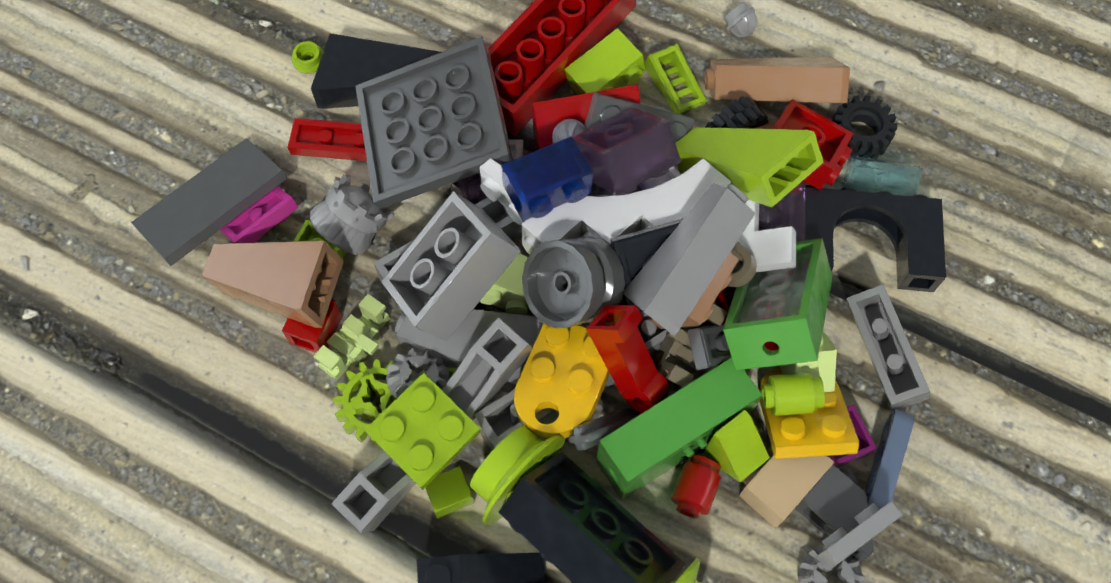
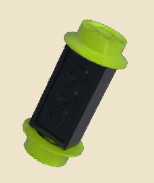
M523 425L505 437L475 472L470 482V487L487 502L482 522L488 526L503 517L509 522L514 531L525 537L540 552L541 556L561 571L571 583H671L686 565L682 559L563 452L560 453L565 442V438L561 435H555L543 441L528 427ZM697 557L675 583H700L696 578L701 560Z

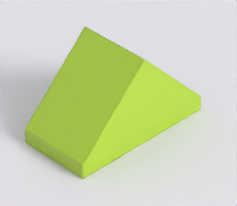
M746 410L717 431L702 454L704 457L718 463L722 471L739 482L743 481L770 459L755 424Z

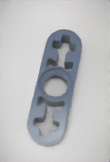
M895 408L890 412L883 428L865 488L868 507L875 503L880 509L892 501L912 432L914 415Z

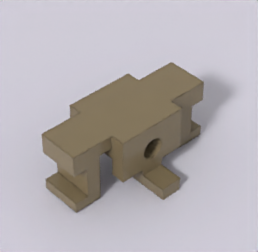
M712 304V314L700 326L681 327L675 336L667 331L659 347L665 353L656 368L657 371L667 381L684 388L690 384L694 375L684 370V368L688 365L696 369L687 331L706 327L708 323L721 326L728 313L727 311Z

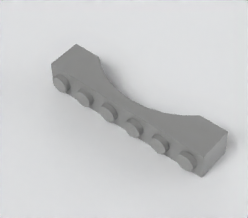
M497 318L471 347L463 362L442 391L473 420L474 414L484 408L529 357L532 348L500 318ZM384 451L360 471L331 504L360 532H370L380 525L416 483Z

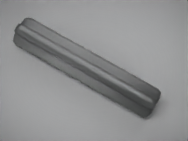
M630 406L574 427V433L569 435L570 443H575L577 450H586L599 444V440L641 415V413L635 411Z

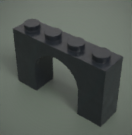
M812 185L796 187L789 203V227L792 226L796 231V242L818 238L823 239L831 271L834 267V229L849 222H864L882 230L893 243L896 252L897 289L934 292L945 280L946 263L942 199L928 198L921 194L912 196L893 195L887 191L876 193L859 192L852 188H842L839 190L822 188L819 190Z

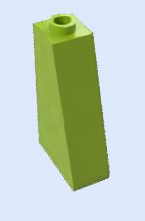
M695 127L670 147L681 175L699 161L705 159L732 182V185L741 190L749 200L771 208L823 163L815 133L810 130Z

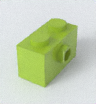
M618 28L564 69L569 86L577 95L634 85L641 79L643 73L646 72L643 54Z

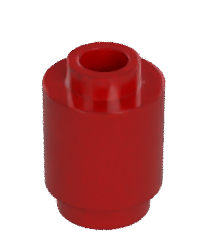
M692 455L689 462L684 463L671 497L672 502L677 505L676 511L694 519H698L700 514L708 515L710 513L722 478L719 474L721 466L718 463L699 455Z

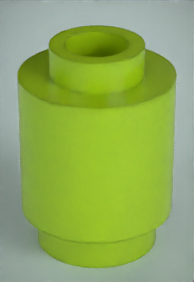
M809 372L770 375L768 377V384H762L761 386L763 406L765 409L770 408L773 416L814 413L815 409L823 408L825 404L823 381L820 376H811Z

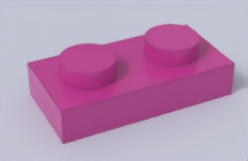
M277 186L226 224L220 231L231 243H257L264 234L277 224L285 221L299 207L290 195Z

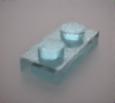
M849 156L842 188H852L859 192L870 193L887 191L893 195L912 196L917 194L923 168L919 164Z

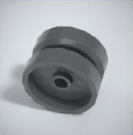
M588 236L546 241L533 249L524 265L522 285L524 297L531 312L542 323L553 328H568L592 322L605 305H618L622 300L625 279L623 266L617 253L605 241Z

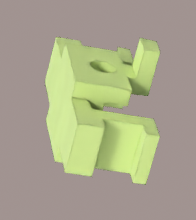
M369 294L358 304L362 316L357 319L350 314L344 321L342 328L337 333L335 332L327 341L328 346L333 350L331 351L323 345L313 356L314 359L320 362L318 364L319 367L337 381L351 364L359 367V363L363 362L369 354L371 356L379 348L378 343L382 340L379 331L390 319L389 314L384 312L386 306Z

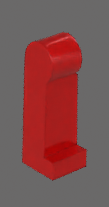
M605 305L586 330L620 394L631 408L642 414L662 401L669 390L668 382L657 371L637 328L643 320L638 307ZM608 322L610 326H604V324Z

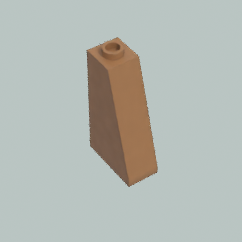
M831 56L710 60V69L705 70L704 85L705 90H709L710 95L715 100H738L742 96H748L753 101L791 102L793 99L796 102L847 103L850 67Z
M325 241L214 244L201 276L224 295L309 326L322 328L344 260Z

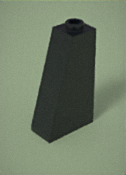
M330 33L311 86L317 108L358 107L356 85L441 52Z

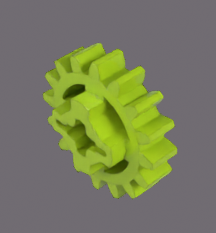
M375 359L373 368L369 369L364 362L359 363L360 372L358 374L348 370L346 375L350 381L347 384H337L339 392L343 395L333 398L335 406L340 408L335 413V416L339 422H345L343 429L348 435L356 431L355 437L361 443L367 438L368 434L364 430L370 425L362 421L367 419L374 421L381 414L376 406H373L372 399L374 397L372 391H375L377 397H380L382 412L396 400L390 392L387 383L377 381L387 380L388 366L393 361L386 368H382L380 360ZM360 388L357 396L354 397L355 393ZM371 438V440H372V442L374 443V445H378V444Z

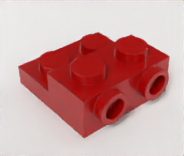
M793 99L773 127V129L814 131L823 163L802 182L812 185L819 190L822 189L825 183L830 186L833 185L853 150L847 146L854 134L853 132Z

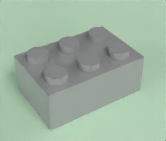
M453 191L381 282L414 327L447 341L521 250L483 209Z

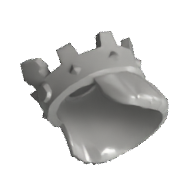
M343 174L341 179L335 176L334 184L331 189L327 190L325 200L310 211V221L316 231L331 244L350 254H363L370 248L375 233L380 232L382 227L386 226V222L394 217L395 213L392 210L386 212L385 209L387 207L380 209V207L373 203L372 195L369 193V185L362 183L359 187L350 185L351 177Z

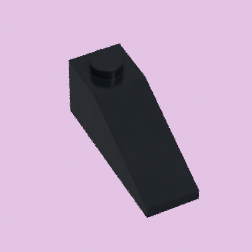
M540 553L457 554L417 559L418 583H546L544 558Z

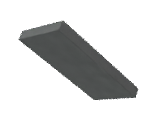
M246 138L131 223L161 257L172 266L285 181L287 176L278 165Z

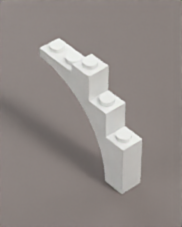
M491 158L480 166V187L490 200L494 202L498 200L504 205L511 219L517 224L522 225V245L529 255L533 249L546 241L588 236L603 240L612 248L611 238L683 219L713 183L728 187L732 183L705 159H702L682 175L657 187L626 195L593 197L565 194L539 187L512 174Z

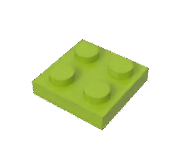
M425 373L415 380L364 430L422 490L482 432Z

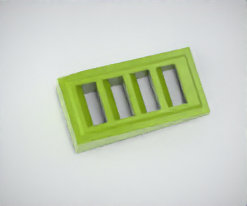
M678 44L648 55L644 62L645 69L674 113L684 114L708 102ZM670 64L672 68L664 71L662 66ZM678 75L679 78L669 81V76ZM681 84H684L686 87L678 92H675L673 89ZM691 94L693 99L681 104L679 98Z

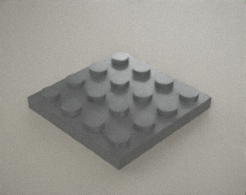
M483 37L356 85L373 203L380 207V209L479 174L480 166L490 158L500 165L513 161L488 45Z

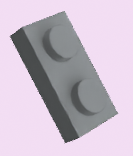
M892 501L880 509L875 503L871 504L854 517L859 524L848 533L843 527H840L822 541L827 549L817 555V559L826 570H829L903 514Z

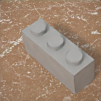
M884 284L848 297L849 309L891 409L899 410L930 399V390Z

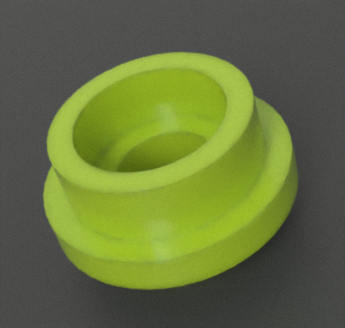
M304 41L295 46L291 57L294 68L303 74L315 73L323 50L314 42Z

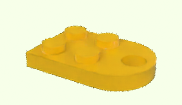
M543 323L514 391L517 415L521 423L539 437L549 439L555 435H561L567 438L574 433V427L589 422L595 412L610 373L586 328L578 325L568 328H553ZM552 408L559 413V416L551 424H542L536 419L541 410Z
M780 367L769 371L761 381L760 392L762 384H768V377L770 375L783 374ZM836 380L835 391L825 392L824 407L815 409L814 413L773 416L770 408H764L761 397L760 404L775 459L858 454L859 440Z

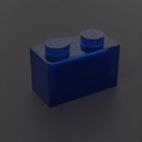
M572 136L501 165L503 187L522 222L532 217H544L553 208L567 202L576 203L592 191L593 172Z

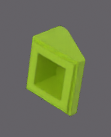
M460 466L439 474L426 487L437 519L474 504L473 496Z

